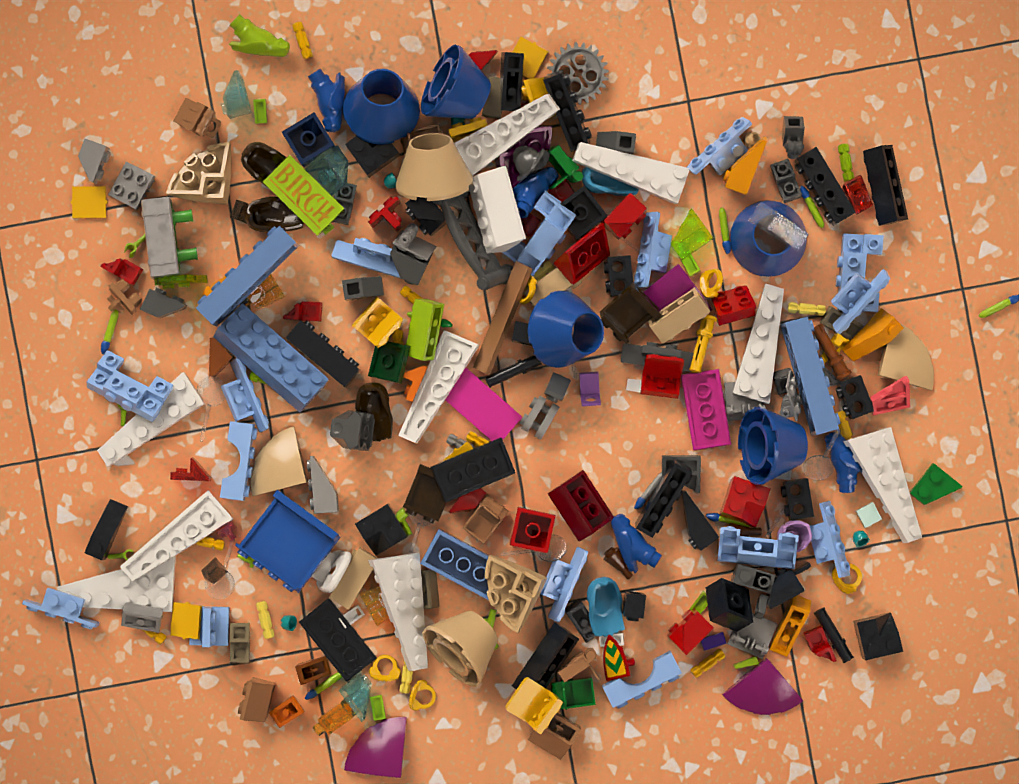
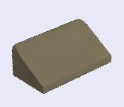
M431 569L421 570L424 609L438 608L439 595L436 572Z

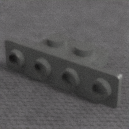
M647 342V345L642 346L625 343L622 346V363L644 365L646 355L649 354L666 357L675 356L684 359L682 371L691 372L689 368L694 353L678 350L675 345H666V348L658 347V343Z

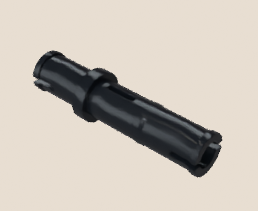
M533 355L524 360H517L518 363L485 376L489 388L521 373L524 375L527 373L526 371L542 365V363Z
M825 607L814 612V615L829 637L832 648L836 649L842 662L846 663L854 658L845 644V638L841 637Z

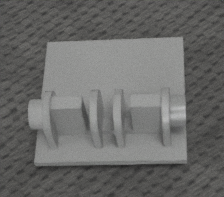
M125 162L108 195L138 210L139 207L141 208V200H144L143 197H147L145 195L146 191L149 192L147 189H150L152 183L155 182V176Z
M410 223L405 230L399 233L392 244L402 251L414 254L418 259L428 260L437 246L416 237L418 226Z
M790 370L786 383L788 394L783 396L780 414L785 418L794 416L795 421H798V415L801 413L800 405L803 404L801 394H798L796 390L798 388L797 379L792 376Z
M735 382L724 383L728 421L742 420L748 410L754 409V407L765 408L762 402L733 394Z
M752 613L753 623L738 632L732 631L727 644L763 659L769 650L768 646L777 623L765 618H755V614Z

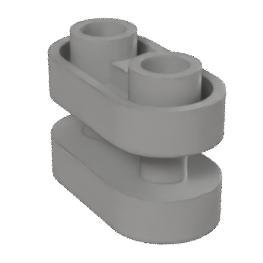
M539 396V398L534 397L529 406L532 408L529 415L524 414L520 421V424L523 425L521 427L522 430L526 432L530 428L536 430L535 437L540 440L560 408L554 403L551 407L544 405L546 399L542 396ZM540 411L546 414L541 424L534 421Z

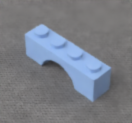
M230 421L228 441L237 447L240 453V464L234 474L222 479L220 498L244 501L245 497H249L250 486L247 485L248 478L252 476L253 469L250 466V459H254L255 448L252 447L253 440H256L258 432L255 424Z
M668 651L653 659V670L645 681L632 684L619 678L603 684L602 687L612 707L617 706L619 709L627 705L628 700L632 698L637 700L645 695L644 692L650 689L655 691L662 687V683L666 681L670 683L679 678L678 675L682 672L671 651Z

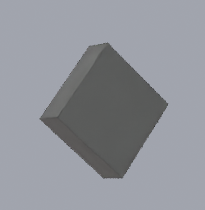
M761 594L758 598L755 618L762 619L765 615L767 595Z

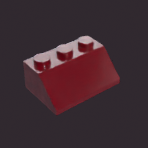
M584 470L547 493L579 542L595 533L614 517Z

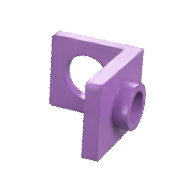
M598 371L579 373L582 406L601 405ZM590 398L596 399L595 401H586Z

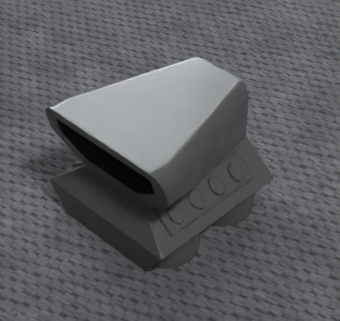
M348 410L332 419L330 436L342 448L369 451L373 439L374 415Z

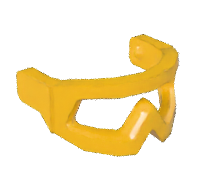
M835 333L830 339L835 346L839 347L837 349L838 353L846 346L845 344L850 342L849 339L844 338L839 333ZM823 351L821 357L824 363H826L828 358Z

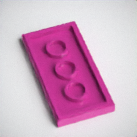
M467 368L464 369L445 399L491 441L500 437L503 440L522 419L519 413Z
M719 369L681 375L693 451L731 445Z

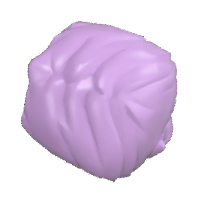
M800 520L786 522L777 532V540L779 533L789 532L799 535L797 552L803 551L812 539L809 524Z

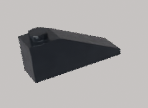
M501 52L500 93L502 111H516L521 107L524 53Z
M683 490L681 496L687 532L690 537L688 541L694 550L698 548L702 551L717 540L719 536L688 493Z
M112 499L109 500L84 552L85 554L99 560L107 559L127 511V505Z

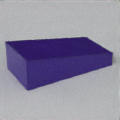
M723 632L707 636L701 641L704 651L727 644Z

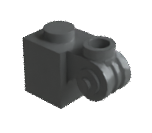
M784 116L782 142L784 149H786L787 157L790 159H797L804 149L803 137L805 127L804 119L800 116Z

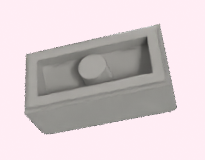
M125 603L122 611L121 626L159 633L163 609Z

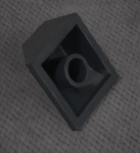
M781 568L775 572L776 576L771 593H767L766 607L769 609L805 591L792 569Z

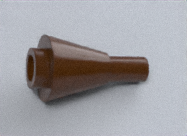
M729 523L728 525L740 529V536L749 537L762 534L761 528H749L734 523Z
M611 547L604 553L605 557L603 560L618 571H621L627 580L633 576L626 567L618 547Z

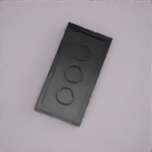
M501 437L430 466L445 503L515 474Z
M330 598L299 621L346 682L377 658ZM338 618L342 620V622L346 625L347 628H344V626Z

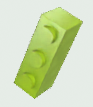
M415 299L412 307L413 312L409 324L408 338L405 344L411 346L409 357L422 361L434 360L445 304L429 299Z

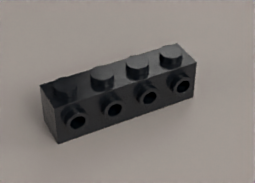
M563 70L545 76L543 81L547 92L560 108L556 115L571 152L577 149L580 142L590 144L592 135L589 127L585 128L583 121L585 117L583 111L577 108L576 103L578 99L576 93L570 90L569 85L571 81L568 74H564Z
M881 145L864 150V163L868 173V182L871 187L878 225H889L908 220L893 145Z
M817 147L794 160L796 171L804 176L805 186L809 191H813L816 196L814 200L818 207L822 206L825 211L824 217L829 224L832 223L834 226L856 213Z
M300 320L286 336V339L341 385L347 387L360 372L358 368L359 363L351 357L349 360L344 357V351L337 345L332 347L328 343L330 339L323 333L318 335L314 332L315 327L307 320L305 322Z
M675 458L673 459L636 520V529L652 538L655 533H659L663 526L662 521L665 516L668 517L670 515L675 500H679L683 493L684 485H688L693 476L689 466Z
M554 622L531 658L527 661L525 667L517 676L512 687L517 690L524 678L529 677L547 688L579 641V638Z

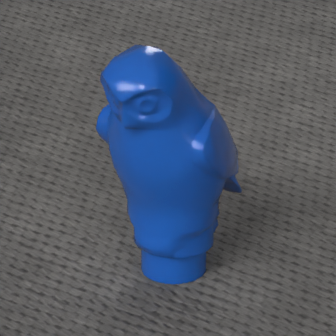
M319 69L308 76L312 83L311 88L317 96L319 110L324 117L322 123L325 126V130L327 132L339 131L342 124L345 77L339 72L336 74V79L333 83L329 76Z
M553 167L544 168L537 173L527 176L512 188L520 218L528 216L543 193L547 192L549 187L558 179L559 175L556 169Z
M832 432L825 436L826 448L830 450L831 461L836 470V482L839 484V492H855L857 474L859 472L862 473L863 469L852 457L854 454L850 447H846L843 442L846 439L840 433Z
M624 514L614 516L611 520V526L617 546L628 570L634 571V573L638 571L636 561L655 568L662 555L656 551L655 547L647 543L636 528L630 525V520Z

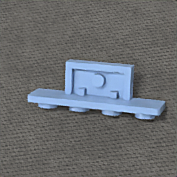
M744 117L737 119L727 131L719 135L714 143L708 145L704 152L691 160L687 166L689 171L697 175L710 164L715 172L721 176L748 151L739 136L752 125L751 121Z
M647 212L644 218L637 269L634 276V283L639 288L649 286L651 270L659 273H666L672 235L658 231L659 212Z
M355 238L354 244L340 240L336 241L332 253L333 259L400 278L390 255L392 248L388 245L371 243L366 238Z
M882 269L872 282L855 273L831 300L834 306L843 311V314L833 323L836 333L841 334L847 330L850 323L862 313L865 306L875 299L876 294L888 285L890 277L886 270Z
M237 358L230 362L237 380L222 385L221 389L235 422L253 416L261 433L269 429V422L261 410L259 398L255 396L253 383L247 377L246 366Z
M831 501L819 503L824 522L810 526L812 532L811 543L816 562L818 564L834 560L838 577L850 576V565L846 560L845 546L840 537V527L836 523L835 509Z
M580 547L576 548L570 564L556 558L553 559L546 576L547 580L540 593L555 600L548 618L558 623L565 614V608L572 597L574 586L580 578L581 569L587 561L588 551Z
M47 588L42 604L28 599L23 600L22 603L30 611L37 612L41 610L45 612L46 616L56 618L57 615L63 617V621L74 624L75 621L82 623L81 626L87 629L96 628L100 623L80 616L85 599L52 588Z

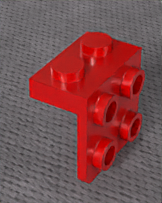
M657 354L646 355L640 394L678 399L684 359L675 356H659Z

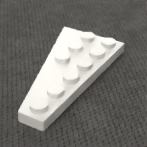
M892 428L881 429L843 441L846 447H850L854 455L852 457L855 462H858L863 469L862 474L876 498H880L883 503V510L893 520L892 525L902 542L909 543L922 538Z
M420 553L368 560L376 574L374 576L376 583H379L381 588V597L390 622L394 624L395 636L399 638L402 646L400 650L407 669L415 671L428 668L427 647L422 636V632L425 629Z
M176 556L134 582L120 569L58 586L57 590L85 599L83 607L123 609L125 603H133L163 609V612H172Z

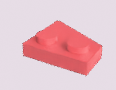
M907 376L870 397L874 412H872L873 416L910 408V384Z

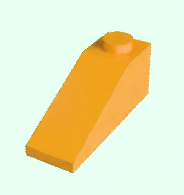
M763 136L732 165L730 170H726L723 181H726V188L747 195L767 143V137Z
M881 308L842 351L854 362L890 343L903 330V327L895 317Z
M799 595L790 599L769 650L786 657L788 656L810 613L811 600Z

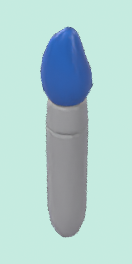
M662 472L656 476L641 497L637 499L634 509L644 506L646 500L653 494L663 478Z

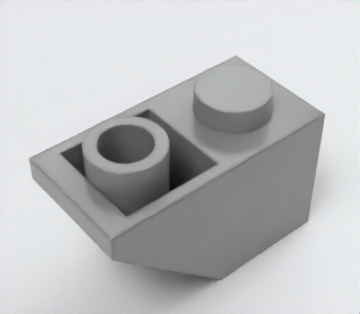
M84 139L78 157L89 181L97 184L103 177L104 170L102 169L104 163L109 161L111 152H109L110 148Z

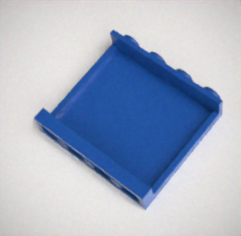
M277 490L273 495L275 499L240 544L236 543L235 546L239 549L237 553L245 559L248 556L254 560L252 564L260 570L265 568L269 571L267 575L275 581L280 579L284 582L282 586L290 592L295 590L299 593L341 537L330 527Z

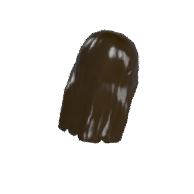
M254 142L246 146L242 152L241 162L254 179L264 184L263 181L287 157L264 143Z
M265 197L255 200L245 210V221L249 228L255 231L269 232L274 226L276 228L280 226L284 231H293L304 226V222L278 197Z
M376 382L362 385L357 392L355 409L358 412L374 415L375 424L372 441L391 439L393 417L389 407L387 389L382 384Z

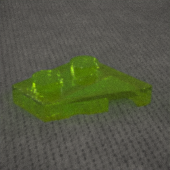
M692 208L689 210L677 235L671 242V247L681 260H684L713 240V236Z
M177 275L154 278L155 286H163V289H174V285L184 288L190 287V284L208 283L207 275Z

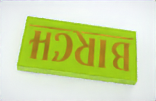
M291 155L263 181L317 236L344 210V207Z

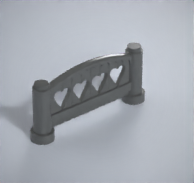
M469 190L453 198L432 201L440 205L457 247L478 276L477 287L481 290H488L500 284H507L513 266L509 264L501 266L494 253H486L478 222L465 199L470 196ZM451 207L458 209V219L455 217ZM460 224L467 226V236L464 234ZM469 241L476 243V253L473 251ZM478 258L485 260V270L482 268Z

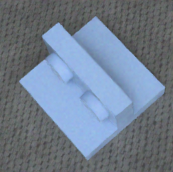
M202 606L200 639L189 638V645H202V647L228 646L230 607Z

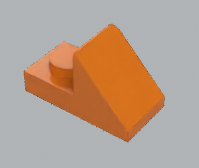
M423 365L404 373V378L413 381L405 389L404 395H407L406 400L414 401L427 371V366Z
M292 695L268 713L277 726L281 728L305 711L295 696Z

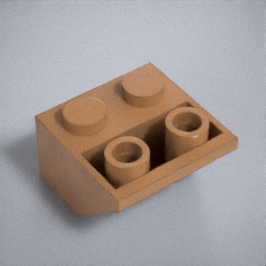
M253 677L244 684L242 695H245V699L240 702L238 714H241L240 720L265 722L267 720L276 682Z
M556 713L542 734L533 730L528 740L561 760L572 746L581 731V727L561 714Z

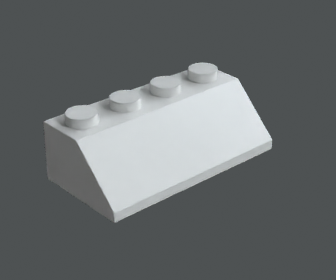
M502 166L474 176L473 185H469V192L472 197L473 208L476 212L486 253L506 252L526 239L507 168Z

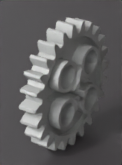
M575 42L574 48H571L568 43L567 50L560 47L561 54L554 53L557 59H550V62L554 65L547 67V69L552 71L550 74L558 72L561 66L569 67L570 74L568 76L571 83L576 81L581 86V89L575 92L579 105H581L582 99L589 103L588 97L595 100V92L600 95L602 94L599 88L606 87L602 81L608 80L604 74L609 72V70L603 69L607 65V62H601L604 55L598 57L597 53L599 50L597 49L592 52V45L586 49L584 42L581 47H578L577 42ZM577 55H583L586 58L584 65L576 64L575 57ZM568 59H571L577 70L583 71L581 76L587 83L588 88L584 87L579 77H573L575 72L568 63ZM588 71L596 73L595 81H588L586 79Z

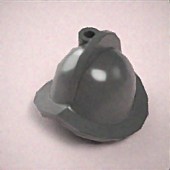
M527 145L516 148L513 153V161L519 173L517 181H522L527 176L543 169L549 161V152L544 149L538 152Z

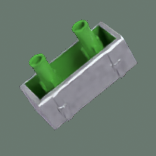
M170 197L141 200V213L144 221L150 277L152 279L181 276L179 264L181 261L198 260L196 247L182 250L177 248L175 232L176 223L193 222L192 209L174 212Z

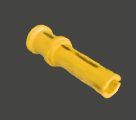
M707 315L702 319L700 327L696 331L698 338L689 368L691 372L701 373L708 342L713 337L714 322H717V318Z

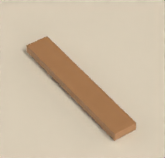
M515 261L473 368L487 375L491 374L533 269L518 261Z

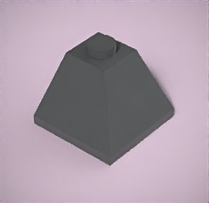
M396 245L393 246L390 252L400 278L409 284L418 285L431 256L428 260H421L408 251L398 249Z

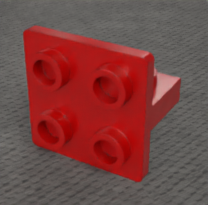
M397 196L388 198L383 203L384 208L380 211H374L369 216V225L374 228L385 219L398 232L402 228V220L394 209L401 203Z
M747 285L717 292L719 295L711 298L719 326L756 316L755 309L757 307Z

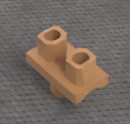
M124 279L116 284L112 282L108 287L117 299L115 300L112 295L107 298L111 303L108 309L110 311L117 309L121 313L124 311V308L120 305L122 304L133 315L142 299L137 293H133L129 298L123 294L130 288Z

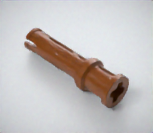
M823 324L815 326L813 333L829 360L828 366L832 367L837 376L836 380L838 381L851 374L852 371L848 370L843 361L844 357L838 354Z

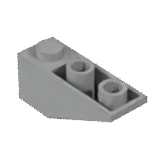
M310 456V460H307L308 472L311 471L312 478L308 480L309 491H313V498H310V508L314 510V514L338 512L337 491L315 456Z

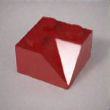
M629 193L603 221L605 228L618 240L621 237L625 239L632 232L630 229L634 223L638 225L645 218L647 208L634 195Z
M734 476L730 480L719 515L756 528L771 488L753 484L748 480Z
M518 507L510 545L548 553L556 515Z
M695 608L692 611L690 609L682 615L683 620L679 624L674 623L668 631L670 633L667 635L686 655L714 629Z

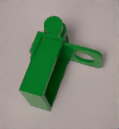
M559 145L553 146L548 150L550 163L561 175V178L552 184L549 189H554L566 178L571 183H576L583 179L582 172L576 171L579 169V166L566 155Z
M592 677L570 678L566 682L563 680L551 682V692L556 694L563 702L560 709L567 710L569 708L596 705Z

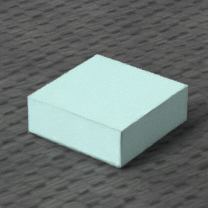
M873 502L856 510L864 528L882 520Z

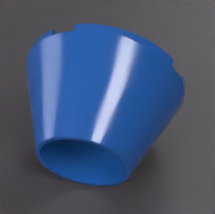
M454 44L441 56L433 69L436 73L432 81H427L421 100V113L428 117L473 119L482 110L489 96L490 80L461 46Z
M376 69L369 72L350 88L344 99L343 115L351 131L360 139L373 144H391L402 137H407V133H411L419 120L420 105L413 89L398 74L388 69ZM375 94H387L395 98L396 101L380 105L371 102L368 98Z
M759 201L746 207L735 219L731 228V249L738 263L750 273L766 277L782 275L796 266L802 258L807 242L806 229L800 216L789 206L777 201ZM773 220L785 229L787 244L781 253L770 254L758 247L754 237V231L758 222Z
M554 291L544 299H540L535 305L528 323L529 343H532L535 351L534 355L543 364L555 368L567 367L592 354L600 347L604 338V326L600 317L581 298L568 291Z
M754 407V409L748 410L741 421L738 434V449H742L743 460H740L742 470L750 482L758 485L765 484L800 466L805 461L808 451L807 435L804 428L800 424L763 407Z

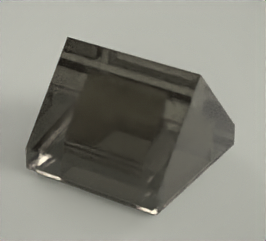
M236 200L230 218L247 224L245 221V210L249 204Z
M216 557L201 570L204 578L212 584H216L228 572Z

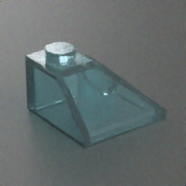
M238 70L233 72L223 95L224 103H221L223 114H227L230 119L252 113L243 76Z
M337 145L322 152L305 170L333 196L347 183L348 160Z
M359 673L342 685L339 692L362 722L368 713L371 694L370 684L372 683L366 675L362 676Z

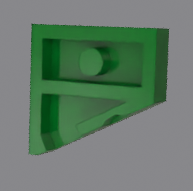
M932 463L910 490V494L923 505H926L961 489L962 485L936 464Z

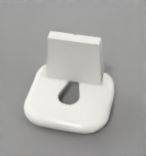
M342 550L329 552L311 576L317 580L316 583L319 590L325 593L334 591L351 561L350 552ZM336 567L334 572L331 574L329 572L330 569Z

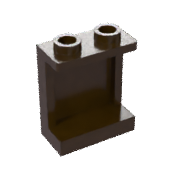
M634 282L600 311L603 326L607 329L610 327L614 331L613 335L618 341L623 340L625 344L629 342V337L652 317L656 320L661 315L659 307Z
M420 464L403 508L406 509V513L416 516L418 513L424 516L423 520L434 524V521L439 522L446 503L442 498L431 468Z

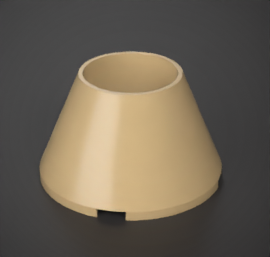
M440 133L419 135L410 140L396 181V190L401 196L411 200H417V197L427 198V201L445 200L465 193L469 190V185H473V176L451 137Z
M466 611L427 626L422 632L428 649L440 664L444 662L451 669L449 673L472 687H477L481 683L498 641L495 631L485 619L473 611Z

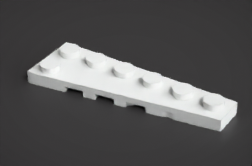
M546 94L454 144L472 176H474L554 115L560 108L550 94Z
M582 142L578 143L572 160L575 163L675 205L679 202L689 173V168Z
M770 284L764 285L732 392L733 394L765 404L770 403L784 294L783 288Z
M443 331L436 347L434 360H431L398 436L414 443L419 442L479 347L478 344L448 331Z
M185 372L181 373L171 382L173 389L165 400L159 415L153 422L136 414L97 450L107 467H110L205 404Z
M208 490L120 567L134 582L231 522L233 518Z

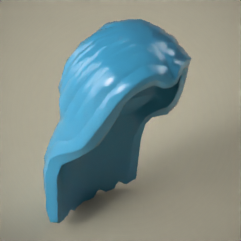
M584 167L582 170L583 185L590 192L627 196L629 193L635 195L639 191L635 187L590 168Z
M609 577L596 578L587 589L591 628L595 636L601 637L603 635L607 637L609 634L613 636L619 630H625L622 616V595L617 583Z

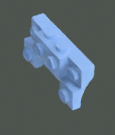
M546 191L534 206L537 211L545 216V219L528 243L525 244L521 241L508 251L502 252L513 262L518 261L533 268L530 274L534 276L546 258L550 259L556 251L553 249L557 243L559 245L566 237L564 232L576 216L572 211L561 205L560 200Z
M842 234L841 256L837 258V268H840V273L836 276L838 292L855 273L865 278L867 254L882 255L884 235ZM879 293L876 294L875 299L865 306L862 312H878Z
M107 350L97 363V369L87 380V388L104 396L109 402L121 405L126 411H132L153 422L172 391L173 384L156 376L150 386L147 387L119 372L118 370L124 363V358Z
M732 526L721 527L717 561L795 569L799 535L786 532L783 534L779 533L778 540L740 536V529Z

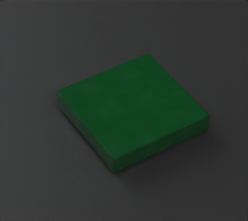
M389 341L379 348L375 346L368 376L402 384L411 346Z

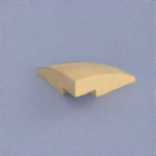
M230 142L207 146V150L189 156L184 161V166L181 170L172 176L166 194L197 202L228 204L231 183Z
M902 325L903 330L883 347L877 376L894 381L907 376L910 385L932 391L934 370L930 354L922 340L912 330Z
M295 427L285 429L273 436L258 453L251 476L252 496L308 482Z
M489 555L485 568L488 599L491 606H494L500 614V620L510 629L519 633L537 602L547 577L514 562Z

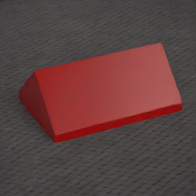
M601 222L554 262V265L571 284H576L610 256L605 224Z

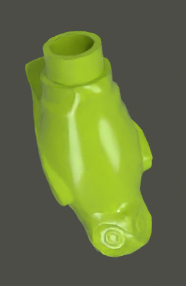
M240 14L230 24L235 30L234 34L241 40L230 42L229 45L232 46L233 51L273 57H284L289 53L290 44L282 38L277 39L273 34L257 27L250 19H245Z

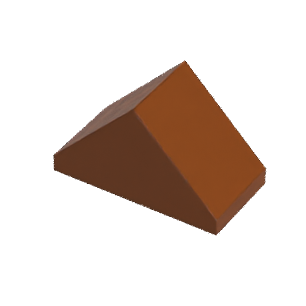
M210 338L209 376L216 377L235 357L215 338Z
M326 656L298 663L295 666L300 685L331 674Z

